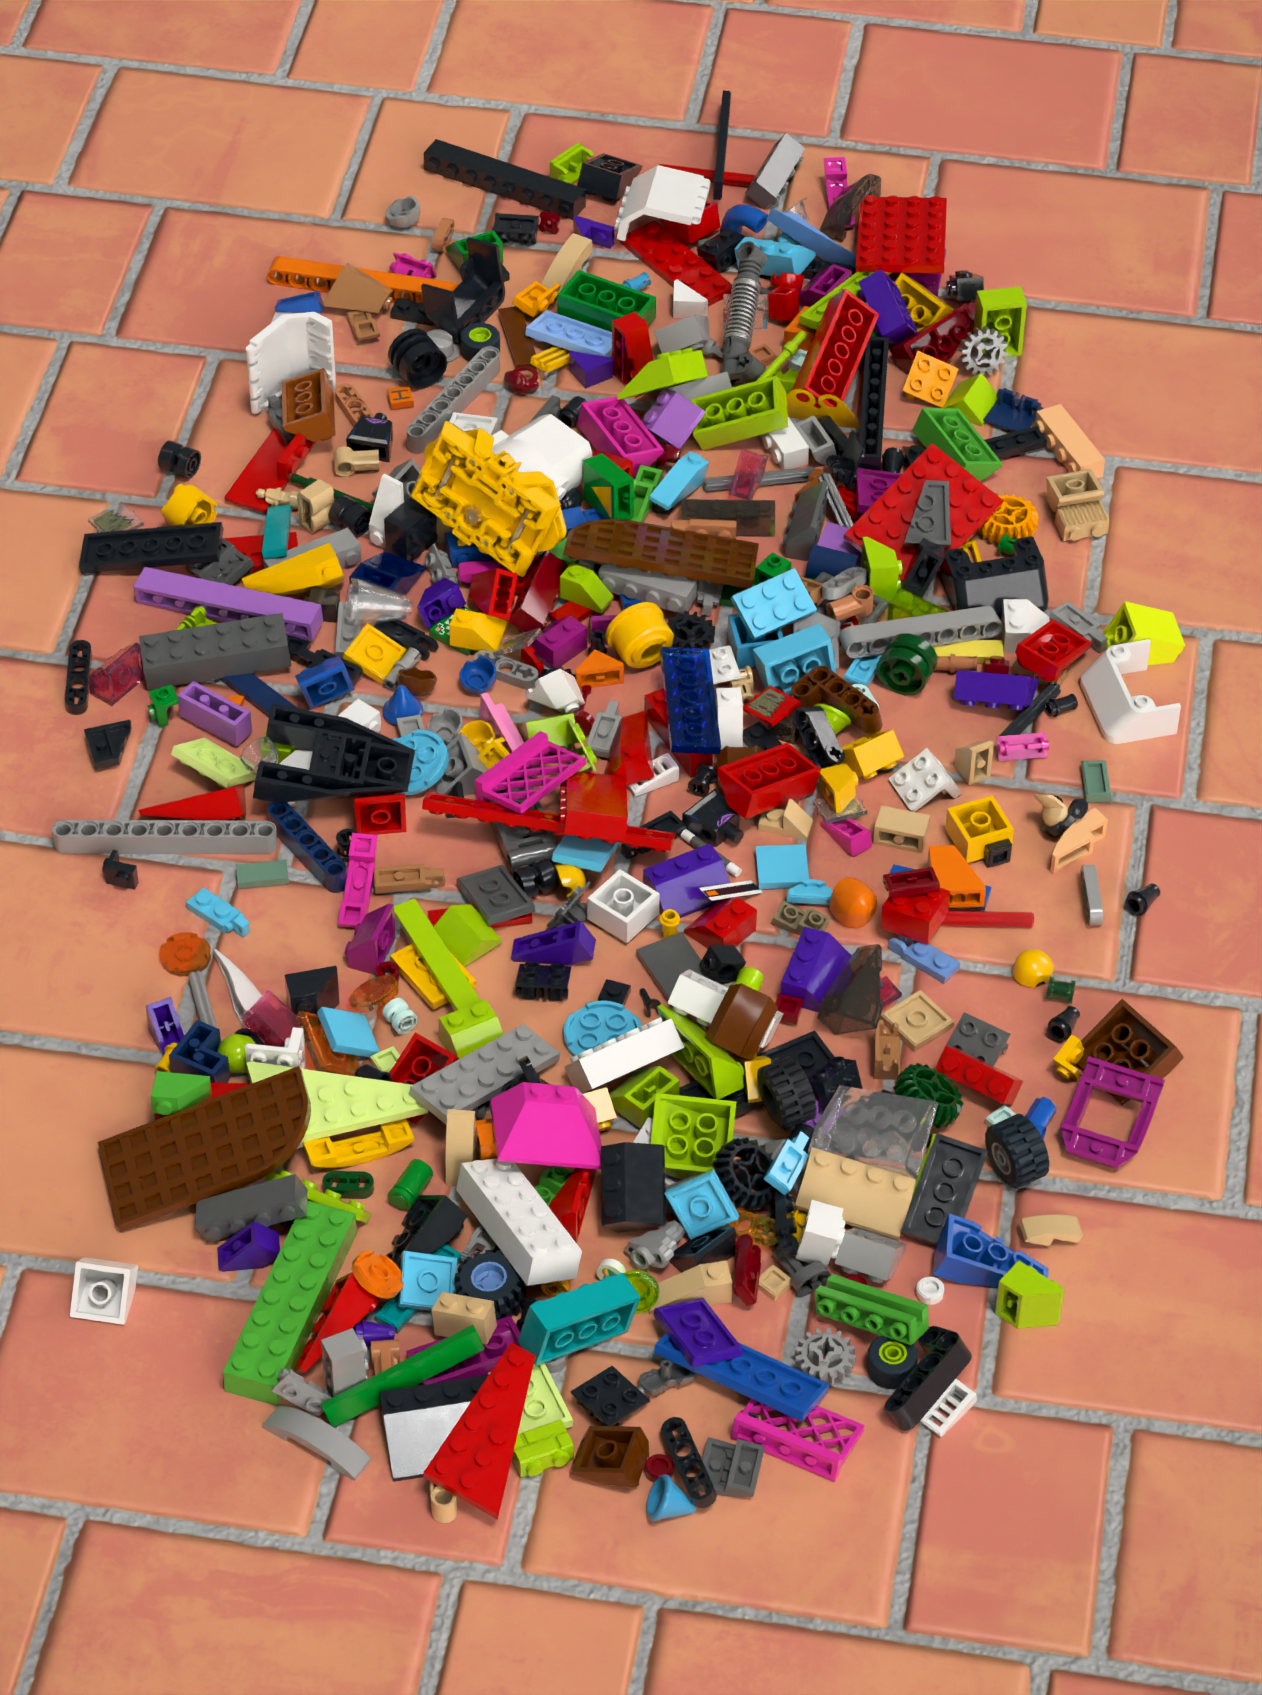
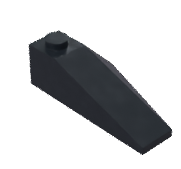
M420 1195L401 1223L405 1226L403 1232L400 1235H396L392 1241V1244L395 1246L394 1250L386 1256L396 1263L400 1269L401 1253L403 1251L431 1254L461 1232L464 1227L463 1223L468 1215L446 1195Z

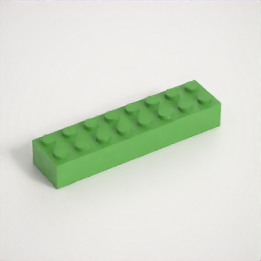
M307 1201V1215L295 1218L223 1370L225 1392L275 1406L279 1405L282 1397L271 1390L281 1380L278 1378V1373L282 1368L294 1370L302 1350L312 1333V1328L318 1320L323 1304L356 1237V1213Z

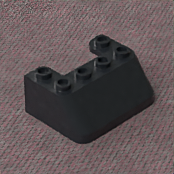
M1034 537L1017 539L1013 544L1015 556L975 563L971 562L968 553L962 549L944 550L945 558L941 564L940 580L953 611L990 606L993 607L1001 620L1003 599H1027L1042 612L1046 611L1049 595L1045 565Z

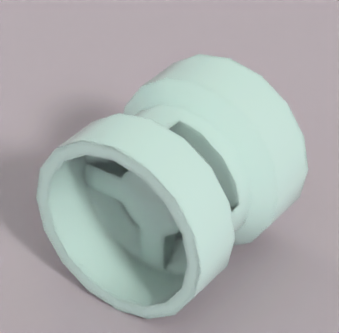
M395 998L389 1001L382 1011L383 1016L388 1022L392 1023V1027L398 1034H406L417 1025V1015L409 1009L408 1004L403 998Z

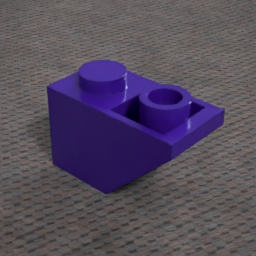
M444 577L425 589L417 609L425 627L429 628L453 613L456 609L466 605V602L458 584Z

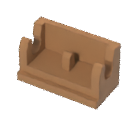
M875 1020L874 1079L897 1080V1076L900 1074V1036H898L899 1026L896 1022L893 1023L892 1030H884L883 1020Z

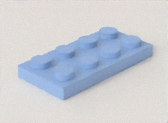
M546 310L526 327L525 335L532 337L536 341H544L552 344L554 347L557 346L574 352L605 357L612 356V332Z

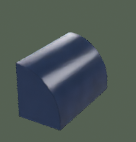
M813 544L805 578L815 579L822 572L835 577L848 568L858 567L859 555Z

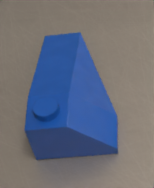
M950 1213L948 1214L934 1253L933 1275L961 1284L999 1287V1281L1019 1260L1027 1266H1032L1038 1273L1048 1278L1049 1268L1022 1251L1014 1252L1003 1245V1239L998 1236L994 1239L981 1231L982 1226Z

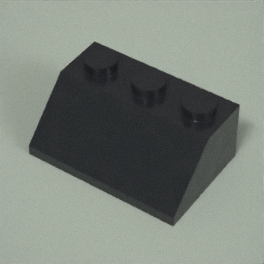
M622 1142L601 1146L602 1226L621 1233L666 1225L664 1145Z

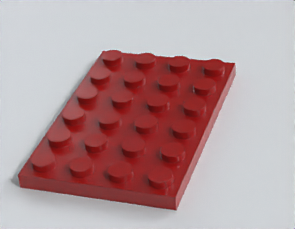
M874 195L860 197L856 272H876L882 269L884 272L944 273L947 198L939 196L931 198H920L918 196L897 197L893 195L888 197H876Z
M933 443L852 525L843 537L861 553L863 537H869L895 550L897 560L902 562V574H898L901 585L911 559L918 548L903 547L925 480L949 481L951 546L949 549L944 550L961 549L1004 502L1003 499Z

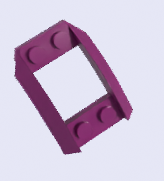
M1088 1056L1074 1098L1060 1127L1066 1152L1069 1155L1113 1169L1121 1167L1138 1153L1154 1115L1165 1080ZM1094 1088L1142 1102L1128 1142L1079 1128Z

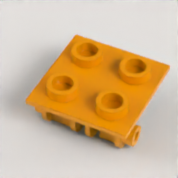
M917 351L902 391L906 393V398L909 400H914L917 397L942 408L947 401L959 368Z

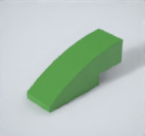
M640 465L637 476L633 480L634 518L629 520L645 521L653 506L649 496L664 479L662 470Z

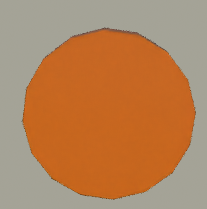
M362 1251L352 1262L351 1269L355 1279L364 1289L377 1297L385 1299L394 1298L404 1287V1283H401L403 1276L399 1267L383 1254L377 1256L373 1254L375 1251Z

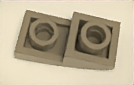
M783 901L771 924L791 933L801 935L804 927L825 931L831 918L811 907H808L806 912Z

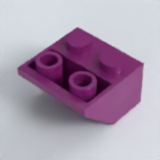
M832 264L817 273L798 293L799 305L803 307L813 306L850 278L852 271Z

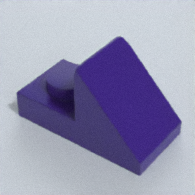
M576 215L573 217V233L591 239L592 244L609 249L613 247V226Z

